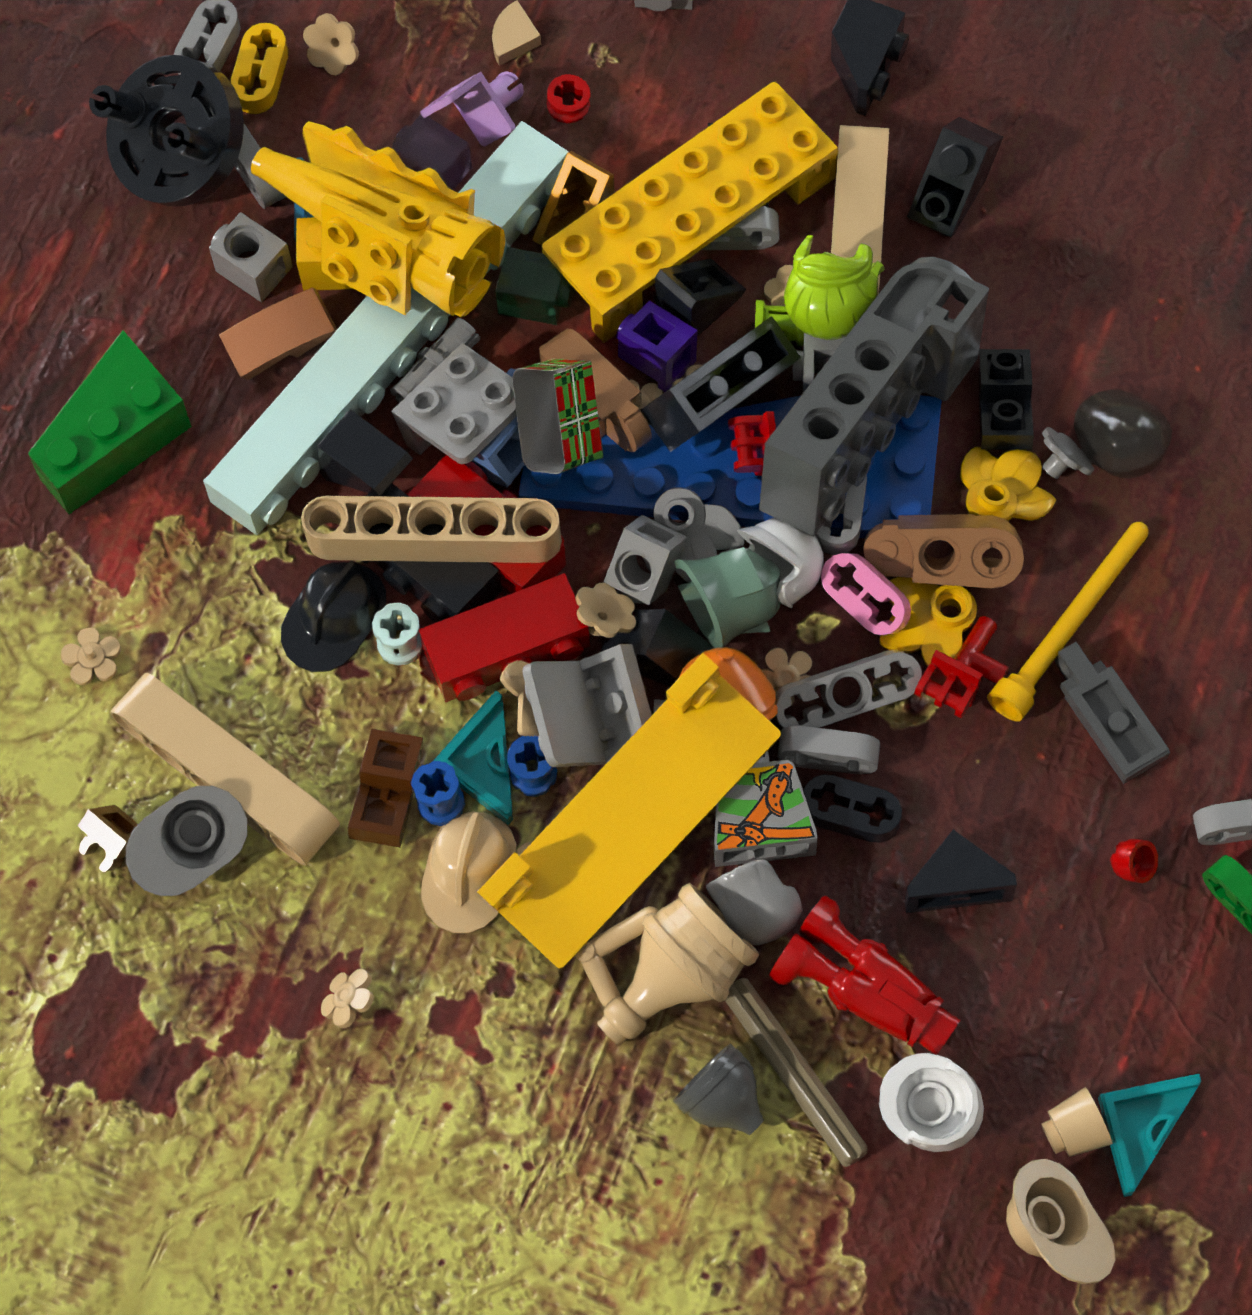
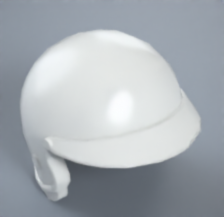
M776 518L737 530L750 544L748 549L768 558L780 569V582L777 588L778 602L792 608L794 603L816 586L824 566L823 551L816 535L812 536Z
M917 1053L904 1057L889 1069L880 1086L879 1107L882 1118L887 1127L907 1145L913 1144L920 1149L932 1152L951 1151L968 1143L975 1136L982 1123L984 1104L981 1091L975 1080L963 1068L943 1056L931 1053Z

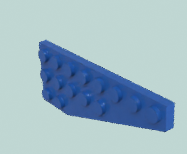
M920 395L913 414L908 419L902 417L896 424V431L888 448L884 452L877 450L871 458V465L867 473L859 538L865 539L871 528L883 523V520H897L898 515H931L942 400L936 397ZM801 396L730 409L671 452L651 425L649 427L652 439L635 452L625 451L609 436L604 435L601 437L603 458L560 474L533 472L526 466H523L519 498L546 500L555 508L653 517L655 503L661 494L671 488L684 487L697 493L704 504L721 505L727 508L734 515L740 526H755L774 517L759 510L762 476H755V472L738 473L734 471L733 463L738 461L737 451L731 450V441L735 439L734 430L729 429L728 420L737 416L763 415L766 411H774L777 428ZM675 505L670 508L669 514L671 519L688 520L689 513L684 506ZM838 514L833 521L830 535L841 536L844 514Z

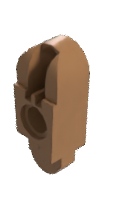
M567 328L539 348L541 362L550 359L591 361L601 437L604 435L609 436L622 449L630 452H635L652 439L648 422L639 411V408L632 403V399L641 394V391L579 333ZM576 366L568 367L565 370L571 369Z
M898 515L897 520H883V523L871 528L864 541L865 559L884 576L912 578L913 583L998 588L1014 581L1021 572L1024 562L1022 540L1015 527L1006 519L993 515ZM943 540L951 544L954 550L949 556L938 559L927 554L925 548L933 541ZM993 547L1002 553L1003 558H983L982 555L986 550Z

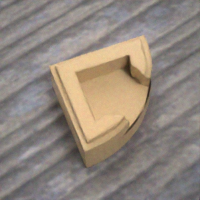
M518 0L508 5L498 16L494 24L492 42L498 65L500 66L541 45V35Z

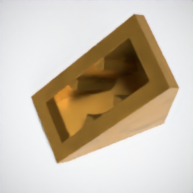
M573 151L568 152L532 240L542 246L545 241L614 194V174Z

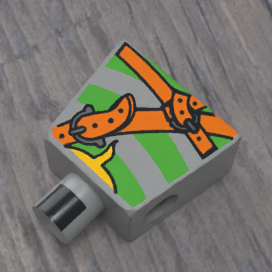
M767 751L716 805L715 867L745 864L759 859L772 861L816 855L817 832L793 761L779 760L770 762Z

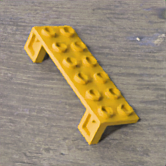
M772 82L542 244V252L590 305L592 330L605 343L617 334L620 324L629 314L635 315L643 307L642 291L655 283V276L660 269L682 264L784 190L797 204H800L835 179L838 147L778 83Z
M704 653L666 691L667 700L520 855L514 852L477 891L559 969L564 968L781 736L780 730L720 676L719 667Z

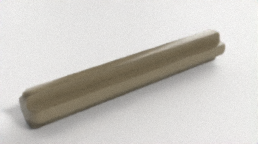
M741 978L735 981L729 988V995L725 1002L840 1163L845 1167L855 1164L866 1155L868 1150L866 1143L749 980Z

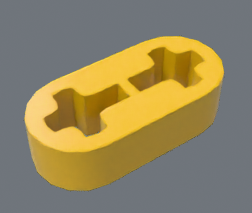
M259 23L246 31L232 73L231 84L239 97L242 111L249 114H259L273 106L287 63L288 47L283 31L274 24ZM265 42L273 43V47L267 48L264 60H260L257 48H263ZM259 76L262 88L256 89L254 95H247L246 90L253 87L255 77Z

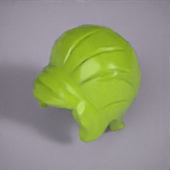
M807 235L793 256V269L784 292L786 311L792 322L802 332L811 337L822 340L843 339L849 334L877 297L878 276L885 270L884 265L879 261L872 263L873 252L870 246L863 243L859 245L853 257L844 258L829 252L810 254L813 235Z

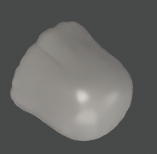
M764 859L738 866L706 885L708 893L720 909L727 925L741 939L748 940L752 945L766 944L784 936L797 924L803 911L797 890L792 886L784 885L770 863Z

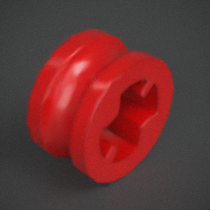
M572 74L554 78L547 89V111L550 116L562 123H575L583 119L590 108V87L586 81ZM565 92L574 93L573 105L563 104L562 99Z

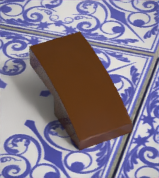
M371 729L359 771L360 786L348 824L349 839L401 848L414 795L411 781L413 774L420 765L423 737Z

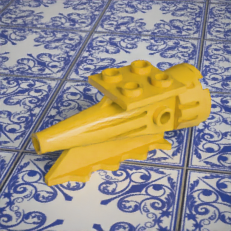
M308 121L303 126V137L309 162L275 152L267 147H262L256 153L251 163V173L266 181L321 221L322 273L328 275L335 282L345 284L372 298L376 303L388 306L403 315H406L411 310V288L447 314L452 316L455 314L459 317L469 314L487 293L492 282L484 279V276L488 271L490 263L497 267L501 263L505 248V232L491 221L474 216L475 190L469 189L457 193L449 189L436 170L427 168L416 172L405 166L394 149L385 147L374 151L366 147L354 130L348 126L332 130L324 125Z

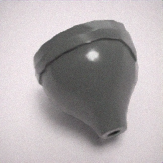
M731 1043L712 1058L673 1100L678 1109L684 1114L687 1113L696 1122L708 1127L730 1128L751 1135L764 1121L757 1100L754 1069L750 1062Z

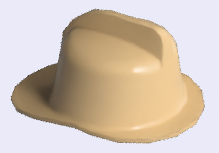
M473 811L461 814L460 817L452 819L449 823L440 827L432 842L421 888V900L425 912L438 927L451 933L469 934L485 928L498 916L499 912L477 891L516 852V842L512 831L501 819L484 812Z
M1048 1159L1032 1160L1020 1168L1013 1181V1194L1006 1212L1009 1234L1017 1246L1028 1254L1043 1258L1052 1270L1073 1282L1081 1284L1098 1283L1108 1276L1115 1262L1114 1243L1074 1174L1060 1163Z

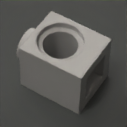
M242 212L230 224H224L217 230L209 247L215 271L261 303L293 267L287 243ZM247 251L256 252L255 255L249 258L238 257Z
M641 515L623 529L603 583L617 589L618 594L628 596L633 603H646L650 605L667 591L676 568L673 561L680 558L688 537ZM636 555L644 557L649 562L651 573H647L639 567Z

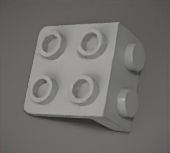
M461 343L391 411L408 447L421 455L432 444L459 464H467L472 461L517 417L512 377L464 343Z
M619 644L580 661H535L523 667L525 694L533 710L539 733V746L551 767L606 764L652 716L632 644Z

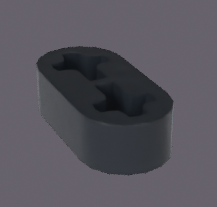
M834 775L814 777L803 790L814 825L819 828L875 843L890 840L900 828L902 814L900 802L892 793L886 790ZM824 791H830L834 793L835 803L848 808L831 805L828 808V812H822L818 810V801L812 797L821 798L824 795ZM876 805L885 808V816L892 820L883 819L879 827L869 824L870 816L866 813L855 811V809L872 813Z

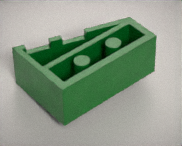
M122 330L34 444L28 455L41 482L64 510L71 514L192 426L181 397L126 332Z

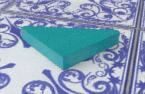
M495 691L433 761L446 762L452 766L459 780L460 788L505 824L509 825L513 821L502 694Z
M1200 1074L1099 1095L1098 1101L1102 1117L1113 1142L1110 1147L1123 1197L1132 1196L1199 1087L1201 1083Z

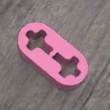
M840 553L833 555L825 562L821 572L823 588L864 628L873 634L888 635L899 632L907 625L911 614L909 600L903 592L868 560L859 554ZM839 566H855L856 570L853 573V578L864 588L861 592L851 585L839 587L837 584L841 579V575L837 571ZM871 595L879 602H888L890 600L894 602L895 605L892 607L891 613L896 618L893 622L890 620L877 622L875 618L879 610L868 600Z

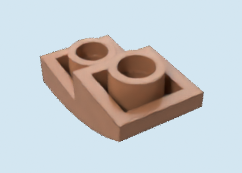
M311 288L257 312L222 332L219 336L240 378L250 380L288 355L298 358L330 338L337 328L317 289Z

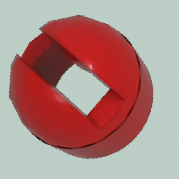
M1129 839L1119 842L1116 846V853L1112 854L1110 859L1113 871L1118 877L1129 882L1146 883L1150 881L1158 867L1156 847L1152 842L1140 839Z

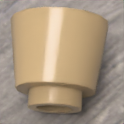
M1086 1087L1049 1110L1050 1120L1041 1124L1055 1154L1065 1150L1068 1156L1072 1157L1113 1144L1104 1120Z

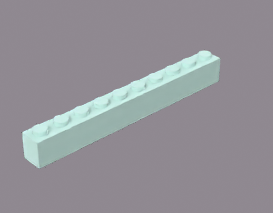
M523 121L519 123L458 192L461 193L469 189L475 190L474 216L489 220L504 230L505 248L499 267L506 260L510 252V246L521 233L524 235L528 234L537 224L541 210L548 202L563 162L569 152ZM490 263L488 271L490 269L495 270L499 267ZM411 288V310L406 315L388 306L380 305L372 298L366 296L204 479L203 482L210 502L257 536L267 524H275L285 513L288 500L300 486L305 488L311 484L319 473L317 446L350 409L360 417L364 413H372L381 403L385 389L395 377H403L411 369L416 360L417 352L428 340L434 341L441 335L448 323L450 314L444 312L413 288Z

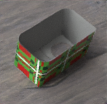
M550 359L516 369L512 376L522 458L526 467L533 472L560 474L603 458L591 361ZM576 366L571 369L565 370L568 367Z

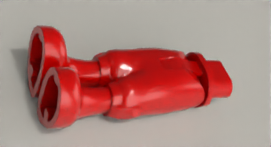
M824 895L804 920L799 933L810 941L822 943L843 956L853 967L852 971L844 967L841 968L833 963L807 939L796 933L776 961L769 977L781 985L790 984L801 976L811 978L828 987V996L838 1010H848L872 1026L904 1042L908 1041L907 1045L913 1047L917 1042L933 1054L938 1055L961 1020L942 1008L941 1005L944 999L940 996L937 997L919 978L888 953L885 944L871 939L859 941L850 933L839 918L840 908L837 902Z

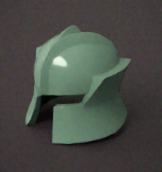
M744 547L729 549L721 552L719 555L694 560L676 559L673 561L676 569H682L691 579L690 582L678 585L699 629L714 648L725 647L732 639L742 633L770 632L767 621L776 614L781 604L777 598L780 569L774 562Z

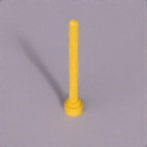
M1134 522L1129 526L1017 674H1010L1008 678H1001L987 695V699L998 713L1009 720L1022 721L1034 705L1033 696L1036 693L1034 688L1036 683L1148 537L1149 530L1146 524Z

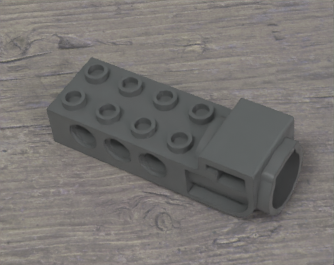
M936 257L918 258L897 271L765 442L759 510L812 536H815L826 519L831 522L834 521L843 507L846 492L852 485L858 487L863 482L869 471L871 458L877 450L884 452L888 448L894 437L896 424L902 417L908 419L913 414L921 393H927L942 401H947L978 359L989 288L974 281L963 269L950 261ZM951 294L956 300L965 304L956 319L948 318L949 311L942 308Z

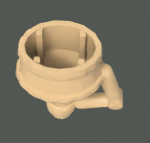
M691 883L682 886L678 893L679 898L660 910L653 906L644 907L588 941L575 955L576 959L581 962L601 1004L605 1007L604 1016L597 1024L619 1046L627 1039L636 1038L645 1029L646 1020L661 1010L680 1003H696L710 1000L722 1002L727 1000L729 988L743 966H750L755 963L759 956L756 948L748 940L741 939L727 925L721 911ZM642 935L639 962L633 981L623 997H621L603 957Z

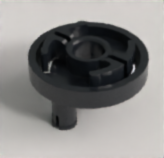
M166 55L141 65L126 79L119 91L107 85L98 86L93 90V94L104 97L103 101L90 98L89 107L94 115L108 118L106 143L112 168L120 182L136 196L165 206L180 207L191 205L214 193L233 170L243 141V111L235 88L228 78L215 67L183 55ZM172 73H181L180 75L164 76ZM210 107H211V109H212V111H213V113H214V115H215L214 117H213V115H212V113H211V111H210ZM184 116L186 124L174 123L179 117ZM170 133H173V134H176V135H178V136H177V138L175 139V138L169 137V134H170ZM133 163H134L135 167L137 168V170L139 171V174L136 172V170H135V168H134V166H133Z

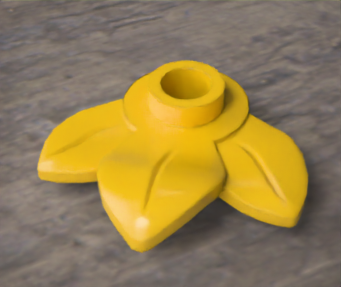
M977 446L971 449L966 454L960 469V478L968 488L966 507L969 514H974V516L993 515L1004 518L1007 521L1012 517L1032 521L1050 512L1055 505L1056 498L1046 490L1036 487L1042 471L1041 461L1038 456L1030 451L1016 449L1005 452L997 459L985 449H981V447Z
M897 577L889 580L909 600L911 614L907 625L902 630L893 634L880 635L879 642L881 646L888 650H899L906 654L921 650L922 657L927 666H929L936 650L954 659L962 646V633L972 626L976 618L977 605L973 595L962 586L913 583L912 578ZM892 600L889 601L893 606L895 605ZM951 605L956 607L960 614L953 618L946 617L942 614L941 609ZM892 615L889 620L893 622L896 617Z

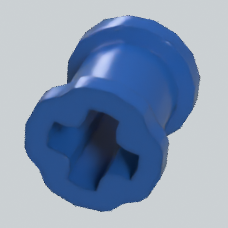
M521 736L511 744L508 750L507 762L514 788L520 790L525 796L530 797L546 794L557 781V768L551 767L547 763L545 755L540 749L538 736ZM537 760L538 770L533 772L527 771V761Z
M432 761L429 764L420 766L413 774L411 786L415 792L418 810L422 818L432 825L443 826L452 819L460 817L465 807V800L454 768L441 761Z

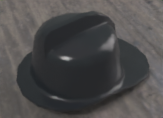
M352 560L349 563L332 562L319 567L313 572L305 587L288 610L281 625V644L286 656L299 668L311 672H327L344 665L357 652L372 630L375 614L386 606V590L380 577L371 569L359 565Z

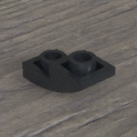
M979 349L981 449L1032 450L1034 431L1031 405L1033 384L1030 349Z

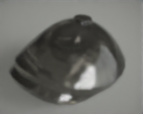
M1111 389L1098 392L1081 403L1075 413L1074 429L1083 452L1101 470L1119 478H1136L1155 469L1164 458L1172 438V429L1169 421L1158 408L1145 399L1123 390Z

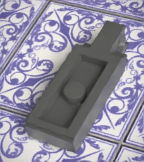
M1077 642L1058 652V658L1055 660V663L1066 679L1060 685L1065 695V700L1123 784L1169 757V748L1112 666L1107 668L1101 660L1092 665Z

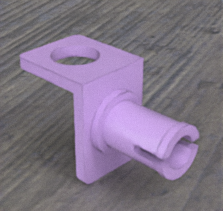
M480 71L450 88L421 110L420 113L425 118L453 102L482 146H486L515 129V124L505 108L522 97L524 92L523 85L520 83L509 91L507 87L519 79L515 74L505 71L500 73L491 83H488Z

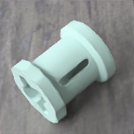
M402 603L387 604L375 614L372 627L374 636L377 638V649L381 657L389 664L397 666L407 665L415 661L423 649L417 614L408 605ZM397 615H400L402 620H398ZM397 630H403L399 638L392 639L395 638ZM394 649H398L399 653H395Z

